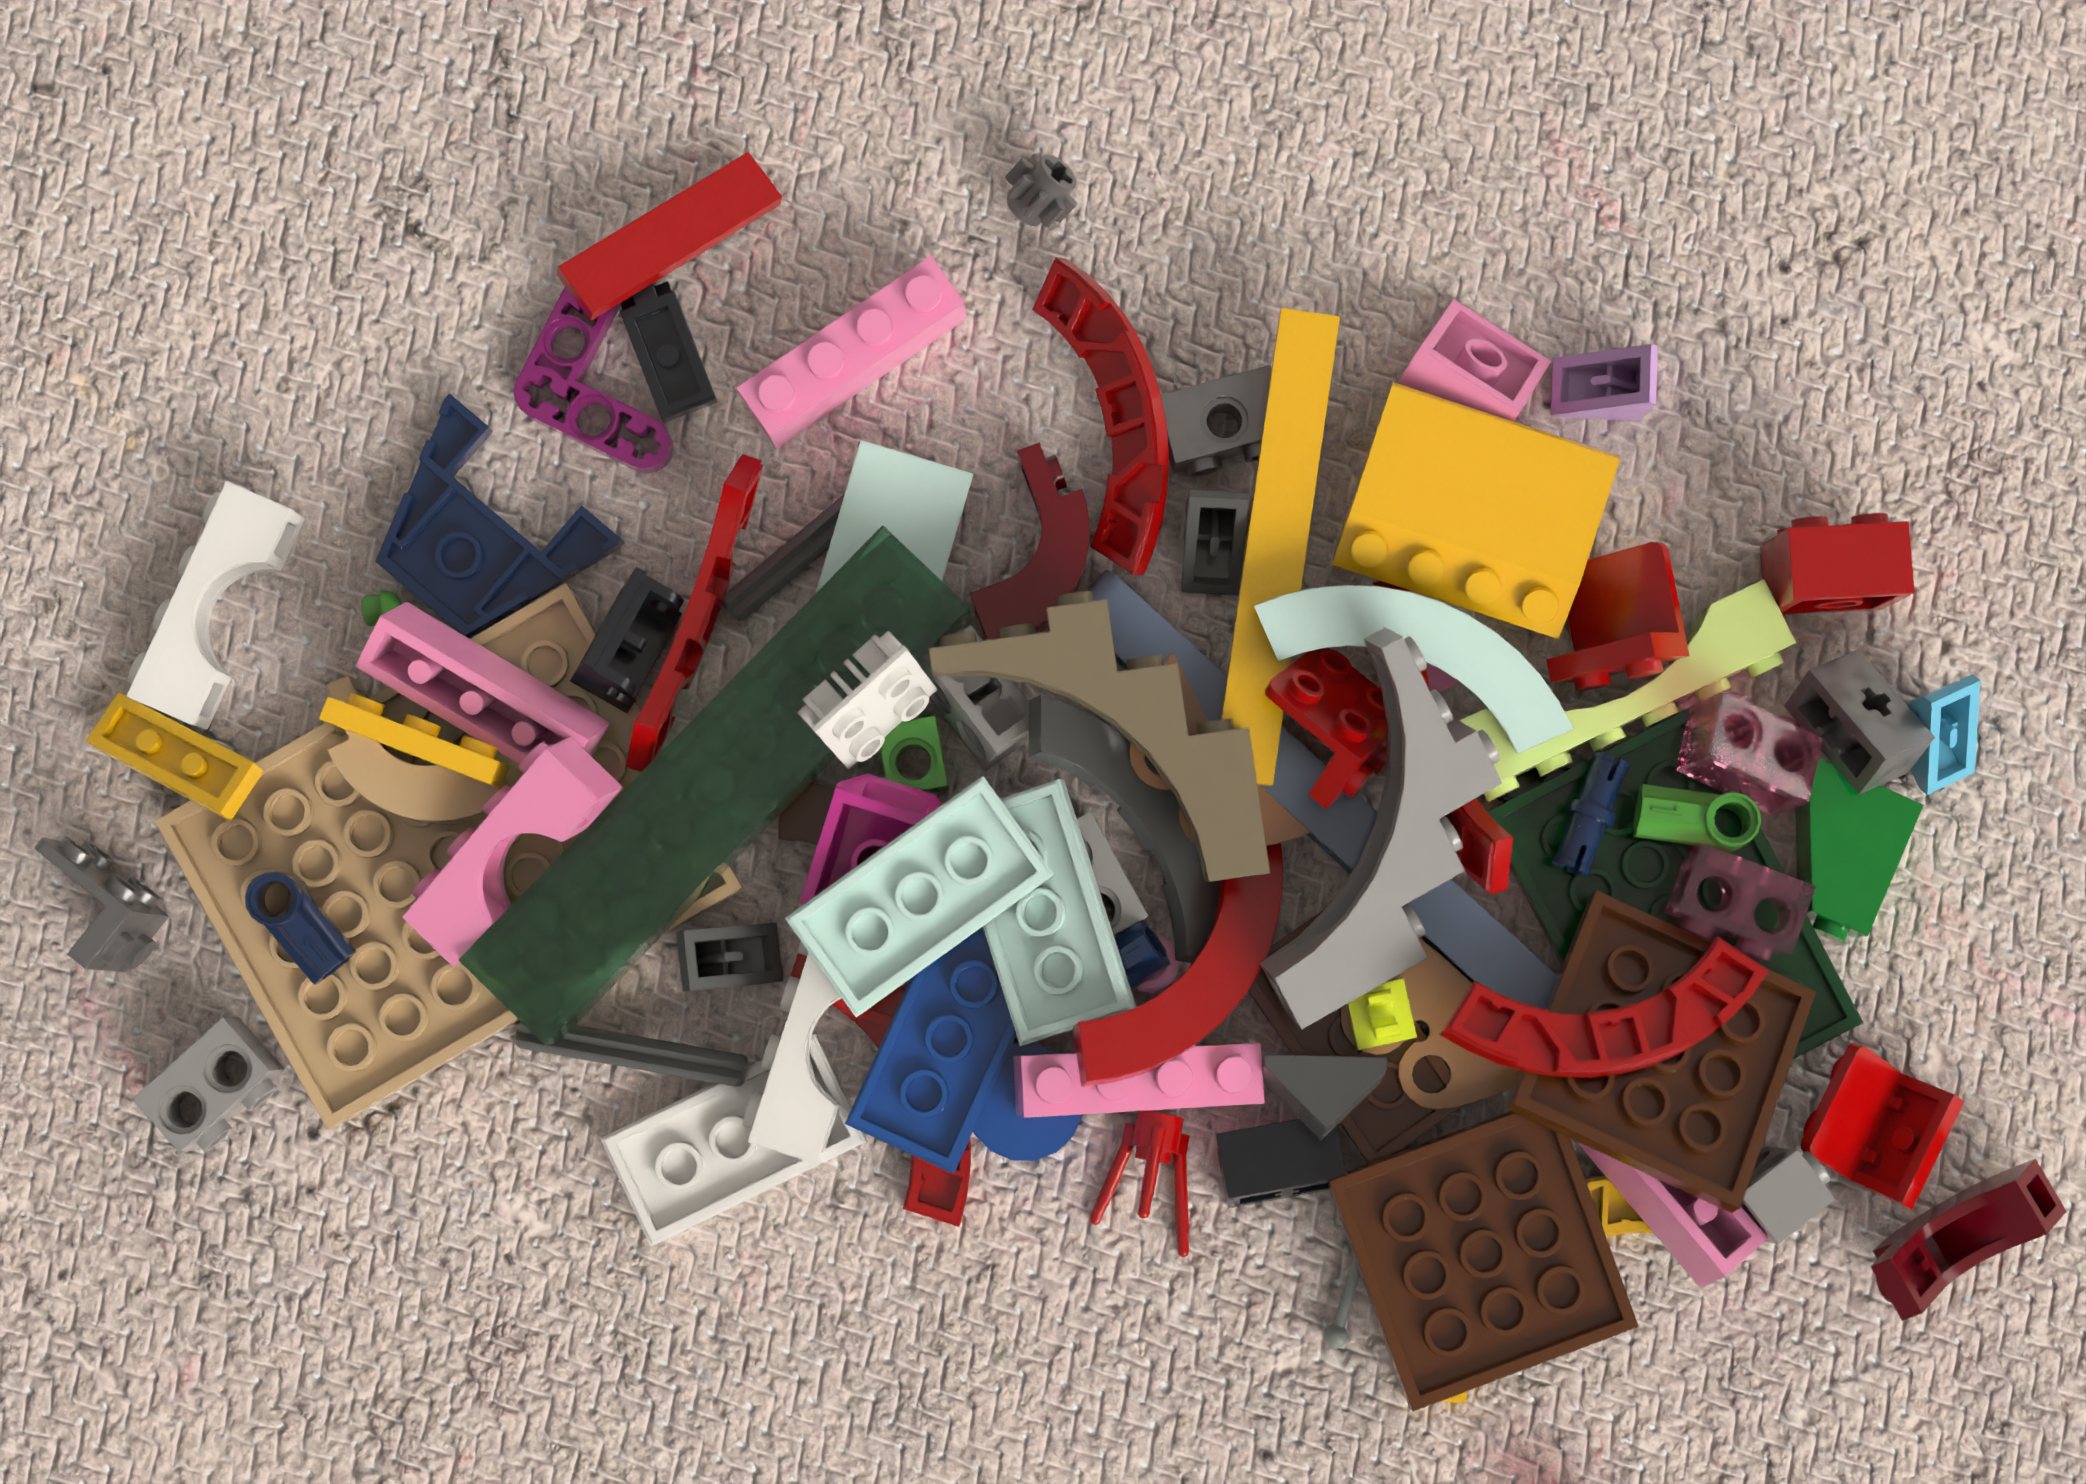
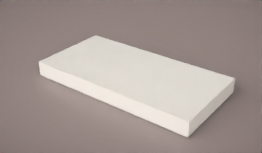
M817 1034L812 1035L810 1044L813 1072L822 1088L840 1104L822 1162L818 1164L748 1143L751 1128L742 1126L744 1115L753 1091L763 1094L770 1073L769 1070L761 1068L762 1060L748 1066L745 1081L741 1086L734 1087L713 1083L600 1138L650 1247L867 1142L863 1132L845 1124L852 1107Z

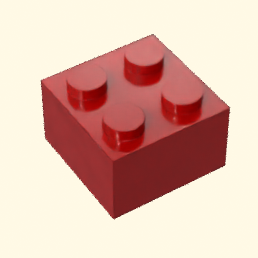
M1887 513L1856 515L1851 517V524L1829 526L1828 517L1826 516L1797 518L1791 521L1792 527L1777 530V536L1760 547L1762 580L1765 579L1782 615L1882 610L1915 593L1909 521L1889 522Z

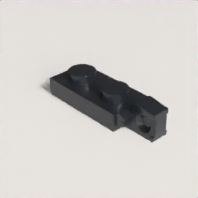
M666 281L656 286L652 283L621 302L622 310L620 314L663 423L718 403L675 291H672L669 282Z

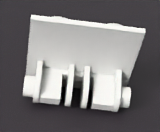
M889 631L880 638L874 634L869 641L853 654L855 659L870 674L867 679L849 659L843 662L861 683L854 691L835 671L830 674L831 678L848 695L845 699L824 680L802 699L806 705L797 712L848 769L855 763L868 760L875 755L885 741L884 737L902 721H910L917 717L926 708L929 697L937 690L907 648L902 646Z

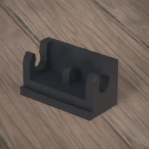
M637 566L622 586L570 682L625 713H628L634 704L669 636L683 614L679 610L684 603V599L679 594L647 576V572Z
M1300 1119L1216 1134L1217 1153L1228 1209L1330 1190L1327 1183L1329 1179L1347 1173L1337 1126L1322 1140Z

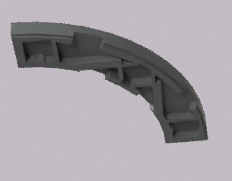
M1039 695L1029 700V757L1067 771L1090 787L1097 785L1119 805L1117 812L1132 829L1145 851L1152 850L1162 870L1163 885L1161 886L1172 923L1175 960L1192 963L1203 948L1212 930L1220 891V880L1204 881L1196 845L1186 836L1181 827L1179 818L1180 806L1174 793L1171 790H1159L1149 786L1137 776L1130 763L1129 749L1131 741L1113 727L1067 702L1045 695ZM1145 755V763L1154 774L1160 775Z

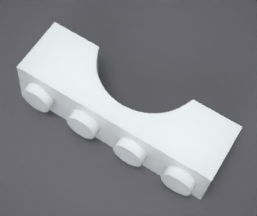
M228 481L225 482L221 493L215 492L211 496L203 513L202 521L206 525L196 546L191 545L185 551L179 563L178 576L181 579L172 599H165L156 612L153 621V630L156 633L147 652L140 653L130 668L128 683L131 684L127 697L188 724L208 730L232 678L215 657L210 643L209 623L214 605L225 589L236 580L255 572L281 571L305 520L304 517L286 506Z
M800 942L798 953L806 955L807 959L800 979L790 976L786 985L780 1011L789 1013L782 1036L772 1034L768 1041L761 1068L770 1071L763 1094L753 1091L742 1126L751 1128L748 1143L818 1164L822 1162L840 1104L819 1084L811 1065L810 1044L813 1031L820 1017L832 1004L842 997L804 944Z

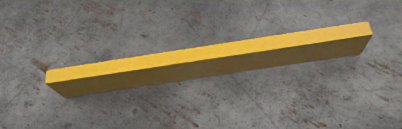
M1281 308L1279 312L1221 719H1233L1234 729L1249 727L1257 785L1270 787L1273 786L1284 711L1266 696L1265 688L1271 679L1290 666L1291 657L1280 661L1277 660L1254 605L1283 594L1301 591L1340 316Z

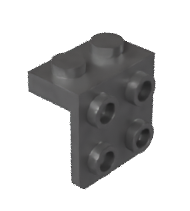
M66 836L62 841L42 837L34 848L105 905L67 955L83 968L90 970L125 972L128 968L135 969L142 964L155 947L156 942L152 939L153 936L169 918L166 913L155 905L160 897L136 878L130 877L128 881H125L109 869L113 865L114 860L91 842L84 841L80 845Z

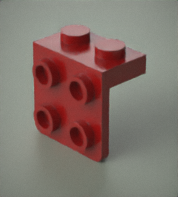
M1649 542L1589 559L1568 614L1574 652L1546 659L1550 682H1574L1575 691H1586L1611 685L1610 676L1624 672H1626L1627 678L1654 675L1663 672L1662 663L1690 656L1667 546L1661 542Z
M1330 648L1308 651L1271 679L1265 688L1266 696L1335 752V755L1308 793L1310 797L1326 810L1344 794L1351 799L1355 798L1367 785L1374 773L1380 776L1387 769L1388 726L1381 687L1376 686L1356 670L1342 653Z
M1851 1043L1846 1048L1843 1056L1838 1058L1833 1065L1830 1073V1083L1817 1109L1806 1120L1803 1131L1804 1136L1801 1140V1150L1803 1152L1808 1151L1821 1164L1851 1183L1912 1210L1959 1115L1964 1101L1950 1092L1903 1074L1867 1047Z

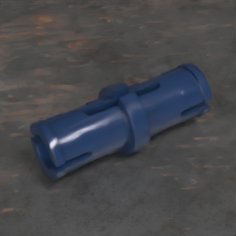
M1600 751L1593 752L1592 762L1578 799L1570 800L1566 812L1571 817L1557 854L1552 860V864L1556 867L1564 869V866H1568L1567 872L1588 877L1590 874V867L1605 828L1609 829L1613 826L1616 816L1611 811L1625 774L1631 766L1623 759H1619L1616 763L1614 762L1616 756Z

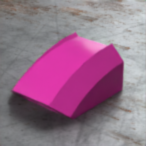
M868 773L838 782L799 903L806 904L943 805L935 794Z

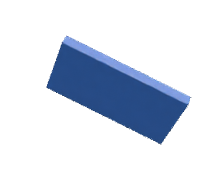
M983 927L910 979L845 1122L850 1127L953 1174L1016 1038L1015 1028Z

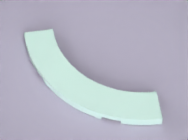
M1340 585L1315 587L1287 593L1254 605L1278 661L1321 648L1340 646L1367 647L1364 639L1385 627L1403 636V638L1410 636L1419 647L1427 663L1440 668L1472 691L1492 712L1517 754L1574 730L1559 700L1542 676L1518 650L1495 631L1470 615L1440 601L1408 591L1380 586Z

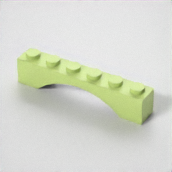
M1765 579L1710 604L1700 612L1686 638L1690 656L1670 661L1663 669V672L1655 676L1649 683L1627 696L1596 707L1564 711L1574 730L1517 754L1505 731L1488 708L1460 720V722L1477 732L1481 729L1484 730L1495 745L1500 757V761L1495 763L1494 767L1502 784L1484 793L1487 802L1520 787L1516 776L1537 768L1540 777H1543L1572 763L1573 760L1569 752L1587 743L1590 744L1594 752L1626 737L1622 727L1642 718L1647 728L1679 713L1675 702L1695 694L1698 702L1701 703L1732 688L1727 678L1747 669L1751 678H1755L1784 664L1780 653L1797 642Z

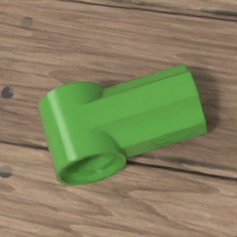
M1641 784L1635 805L1633 837L1702 846L1720 854L1732 853L1742 848L1756 836L1761 825V816L1756 803L1748 796L1737 792L1718 795ZM1728 809L1739 816L1742 822V831L1739 837L1730 838L1718 831L1714 819L1717 810Z

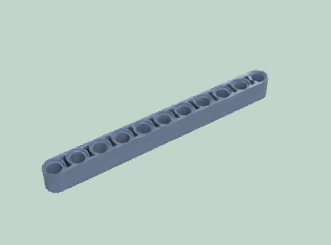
M1106 569L1086 591H1092L1093 601L1107 599L1116 662L1125 670H1128L1126 662L1128 659L1162 655L1164 664L1168 656L1174 653L1207 720H1221L1227 675L1124 581ZM1281 726L1273 786H1260L1311 832L1306 834L1351 874L1359 862L1376 822L1378 812L1359 795L1351 799L1344 794L1327 810L1310 797L1308 793L1327 766L1285 727ZM1452 879L1408 903L1416 912L1425 929L1426 935L1420 939L1442 955L1471 983L1476 980L1491 990L1513 1000L1546 1009L1558 975Z

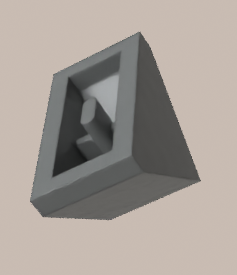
M1189 490L1185 511L1181 592L1239 595L1249 493Z
M777 923L676 931L683 992H701L783 981Z
M1265 1055L1262 1063L1263 1083L1322 1140L1381 1083L1387 1071V1058Z

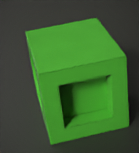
M935 716L902 721L884 737L885 741L880 749L887 780L935 794L937 797L938 792L950 790L938 722ZM910 749L924 750L931 757L930 770L924 777L917 780L904 778L898 770L900 757Z

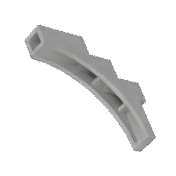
M1385 627L1364 639L1381 684L1388 726L1387 775L1376 822L1358 864L1333 901L1298 937L1260 963L1286 1014L1301 1030L1428 958L1419 941V938L1426 935L1425 929L1416 912L1408 903L1465 871L1456 854L1458 850L1463 848L1462 842L1453 825L1443 816L1502 784L1494 767V764L1500 761V757L1490 737L1484 730L1481 729L1477 732L1459 720L1448 726L1446 725L1453 721L1452 713L1444 698L1436 689L1429 691L1421 674V671L1427 668V664L1419 647L1410 636L1403 638V636Z

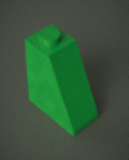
M1815 756L1800 760L1794 771L1797 897L1808 918L1814 920L1812 926L1816 933L1845 943L1848 936L1852 938L1868 936L1924 805L1882 786L1875 787L1858 795L1833 764Z

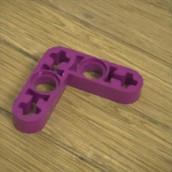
M564 287L516 380L514 397L517 405L531 420L635 471L647 474L663 469L671 460L674 451L673 439L665 426L655 418L582 383L621 304L595 318L593 321L597 322L593 328H590L579 317L568 314L570 308H574L580 315L583 310L567 288ZM572 328L579 330L584 335L585 341L582 351L577 356L567 359L556 355L553 350V342L556 335L564 329ZM549 381L551 382V391L558 398L568 403L571 400V393H578L568 406L564 423L558 421L564 415L563 411L549 402L543 401L538 409L533 408L535 400L529 394L532 386L542 388ZM590 405L604 406L610 414L608 427L598 435L585 434L579 428L578 419L580 413ZM623 417L631 419L624 426L631 434L640 438H646L650 431L655 432L654 440L660 446L657 454L647 452L642 459H638V450L635 446L621 437L618 438L617 448L609 446L620 434Z

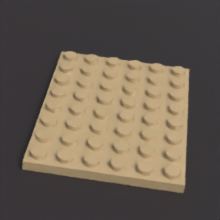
M567 583L470 639L609 721L610 725L592 758L623 788L586 830L563 842L535 833H522L515 838L507 852L503 871L506 893L515 912L480 953L453 968L402 917L417 900L411 894L415 886L432 870L438 868L442 871L452 859L447 853L449 846L465 830L470 827L477 829L485 819L456 825L430 824L403 817L378 807L357 792L333 763L327 749L349 740L347 734L339 736L332 724L325 722L257 761L255 764L264 772L231 821L192 800L155 820L157 827L327 1130L334 1129L744 889L664 748H661L652 767L646 773L625 767L634 721L641 711L636 700L629 712L625 713L570 682L597 632ZM388 686L368 697L370 700L385 705L381 717L403 724L406 714L441 726L437 738L457 746L460 745L463 735L476 739ZM392 748L403 760L410 764L422 766L437 765ZM497 751L496 755L499 762L510 766L506 779L512 788L524 773L518 768V763ZM286 872L297 875L306 883L312 898L357 950V953L347 963L317 985H314L264 924H260L253 919L246 908L245 894L247 888L256 877L263 873ZM277 882L267 890L265 905L273 915L280 916L286 913L292 902L291 892L283 883Z

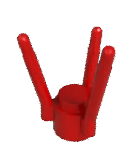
M1146 1110L1137 1111L1135 1124L1125 1123L1122 1143L1089 1220L1091 1224L1097 1225L1101 1222L1134 1146H1136L1134 1158L1146 1161L1140 1191L1138 1216L1142 1219L1147 1218L1150 1214L1152 1198L1154 1196L1159 1163L1170 1165L1171 1155L1173 1154L1177 1252L1181 1257H1186L1189 1254L1186 1155L1190 1136L1181 1134L1184 1118Z

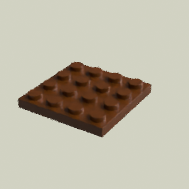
M1596 890L1588 898L1546 1009H1549L1552 1013L1585 1014L1587 1012L1612 1010L1650 999L1682 978L1699 960L1710 942ZM1769 970L1754 994L1734 1016L1704 1040L1682 1053L1649 1067L1607 1076L1557 1077L1521 1071L1507 1109L1733 1213L1741 1207L1816 991Z
M1509 1111L1349 1170L1347 1173L1329 1179L1327 1182L1405 1399L1412 1411L1639 1327L1571 1139L1543 1125Z

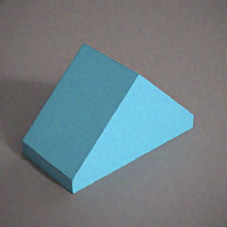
M1973 674L1906 703L1935 736L1934 740L1911 768L1919 789L1927 795L1975 773L1980 680Z

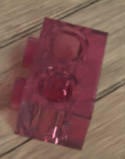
M1722 691L1690 707L1675 770L1723 793L1737 792L1746 795L1756 803L1759 810L1776 816L1809 803L1823 738L1802 729L1801 724L1790 717L1773 715L1753 705L1752 701L1745 695Z
M1701 843L1688 846L1665 913L1680 918L1681 921L1678 928L1708 940H1713L1715 932L1738 940L1735 948L1742 953L1770 962L1772 953L1776 955H1789L1793 953L1816 886ZM1705 878H1711L1716 881L1722 891V899L1719 906L1711 912L1704 909L1697 899V888ZM1763 899L1772 902L1778 912L1777 924L1768 933L1762 931L1754 920L1755 907Z

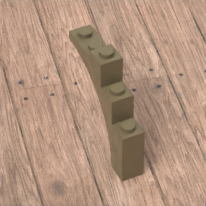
M1092 591L1059 595L1056 597L1057 606L1046 607L1045 616L1048 632L1037 633L1036 624H1021L1000 628V639L977 642L975 632L956 633L939 637L941 647L929 648L933 677L986 676L1028 683L1069 698L1111 723L1146 755L1174 793L1194 836L1205 882L1270 873L1249 727L1234 729L1233 719L1214 720L1198 723V734L1188 736L1178 663L1164 665L1162 655L1144 656L1126 660L1128 670L1117 672L1107 599L1093 601Z

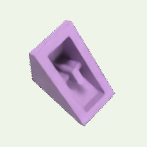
M1645 344L1553 358L1551 415L1565 418L1640 421L1656 405L1658 346Z

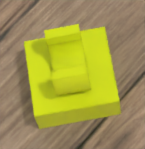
M1404 978L1384 982L1346 1004L1356 1050L1417 1038Z

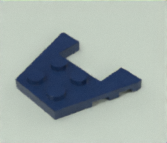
M449 393L442 402L438 412L440 418L431 439L426 440L419 457L421 462L408 493L404 492L375 562L457 632L470 639L619 550L625 542L582 505L543 550H538L454 478L456 473L491 435L493 430Z

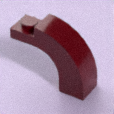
M1040 442L1017 450L1018 462L1041 522L1042 529L1038 547L1028 564L1017 574L970 593L971 602L986 640L1000 639V628L1021 624H1036L1037 633H1041L1047 628L1046 607L1057 606L1056 597L1059 595L1075 593L1084 575L1088 559L1090 526L1087 502L1083 489L1060 497L1058 490L1067 488L1062 469L1055 454L1045 458Z
M2036 1158L2005 1170L1955 1194L1922 1213L1879 1244L1873 1250L1877 1260L1871 1266L1876 1276L1878 1289L1881 1295L1888 1302L1892 1303L1902 1321L1920 1315L1946 1286L1961 1274L1996 1254L2047 1235L2067 1211Z

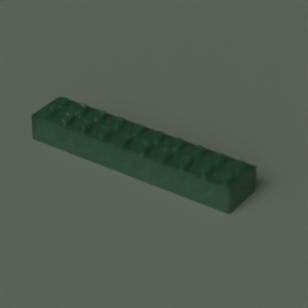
M882 525L463 954L459 961L544 1045L558 1044L836 757L832 750L797 713L806 705L802 699L824 680L845 699L848 695L830 676L833 671L854 691L861 683L843 662L849 659L867 679L870 674L855 659L853 654L869 641L874 634L880 638L889 631L902 646L907 648L920 666L924 657L929 654V648L941 646L939 637L956 634L971 618L970 608Z

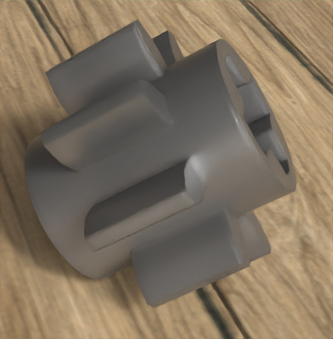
M1033 154L1028 161L1021 158L1005 176V179L1013 185L1007 192L1006 200L1008 207L1020 221L1027 225L1038 226L1043 223L1045 227L1049 228L1054 221L1061 223L1078 204L1069 195L1076 186V178L1072 170L1061 159L1053 155L1047 154L1040 158L1037 154Z

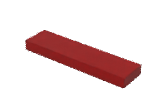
M747 152L559 265L556 275L592 321L780 206L782 195L751 154Z

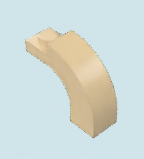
M349 675L326 685L331 698L344 703L347 702L350 692L368 698L362 682ZM333 725L339 736L347 734L349 740L327 749L333 763L357 792L378 807L419 822L439 825L466 824L488 817L482 809L500 788L439 765L422 766L410 764L403 760L391 747ZM495 755L494 760L499 761L497 755ZM506 778L504 780L502 787H504L505 785H509Z

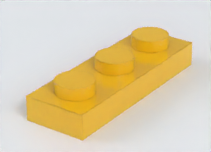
M120 692L117 693L85 740L96 750L229 821L233 819L264 772L249 759Z
M350 692L346 703L329 696L327 697L319 716L320 720L494 787L502 788L510 766L494 760L498 748L463 735L459 746L437 738L441 726L410 714H406L403 724L381 717L385 705Z

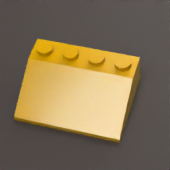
M1392 382L1336 543L1332 565L1559 639L1578 591L1620 462V456Z

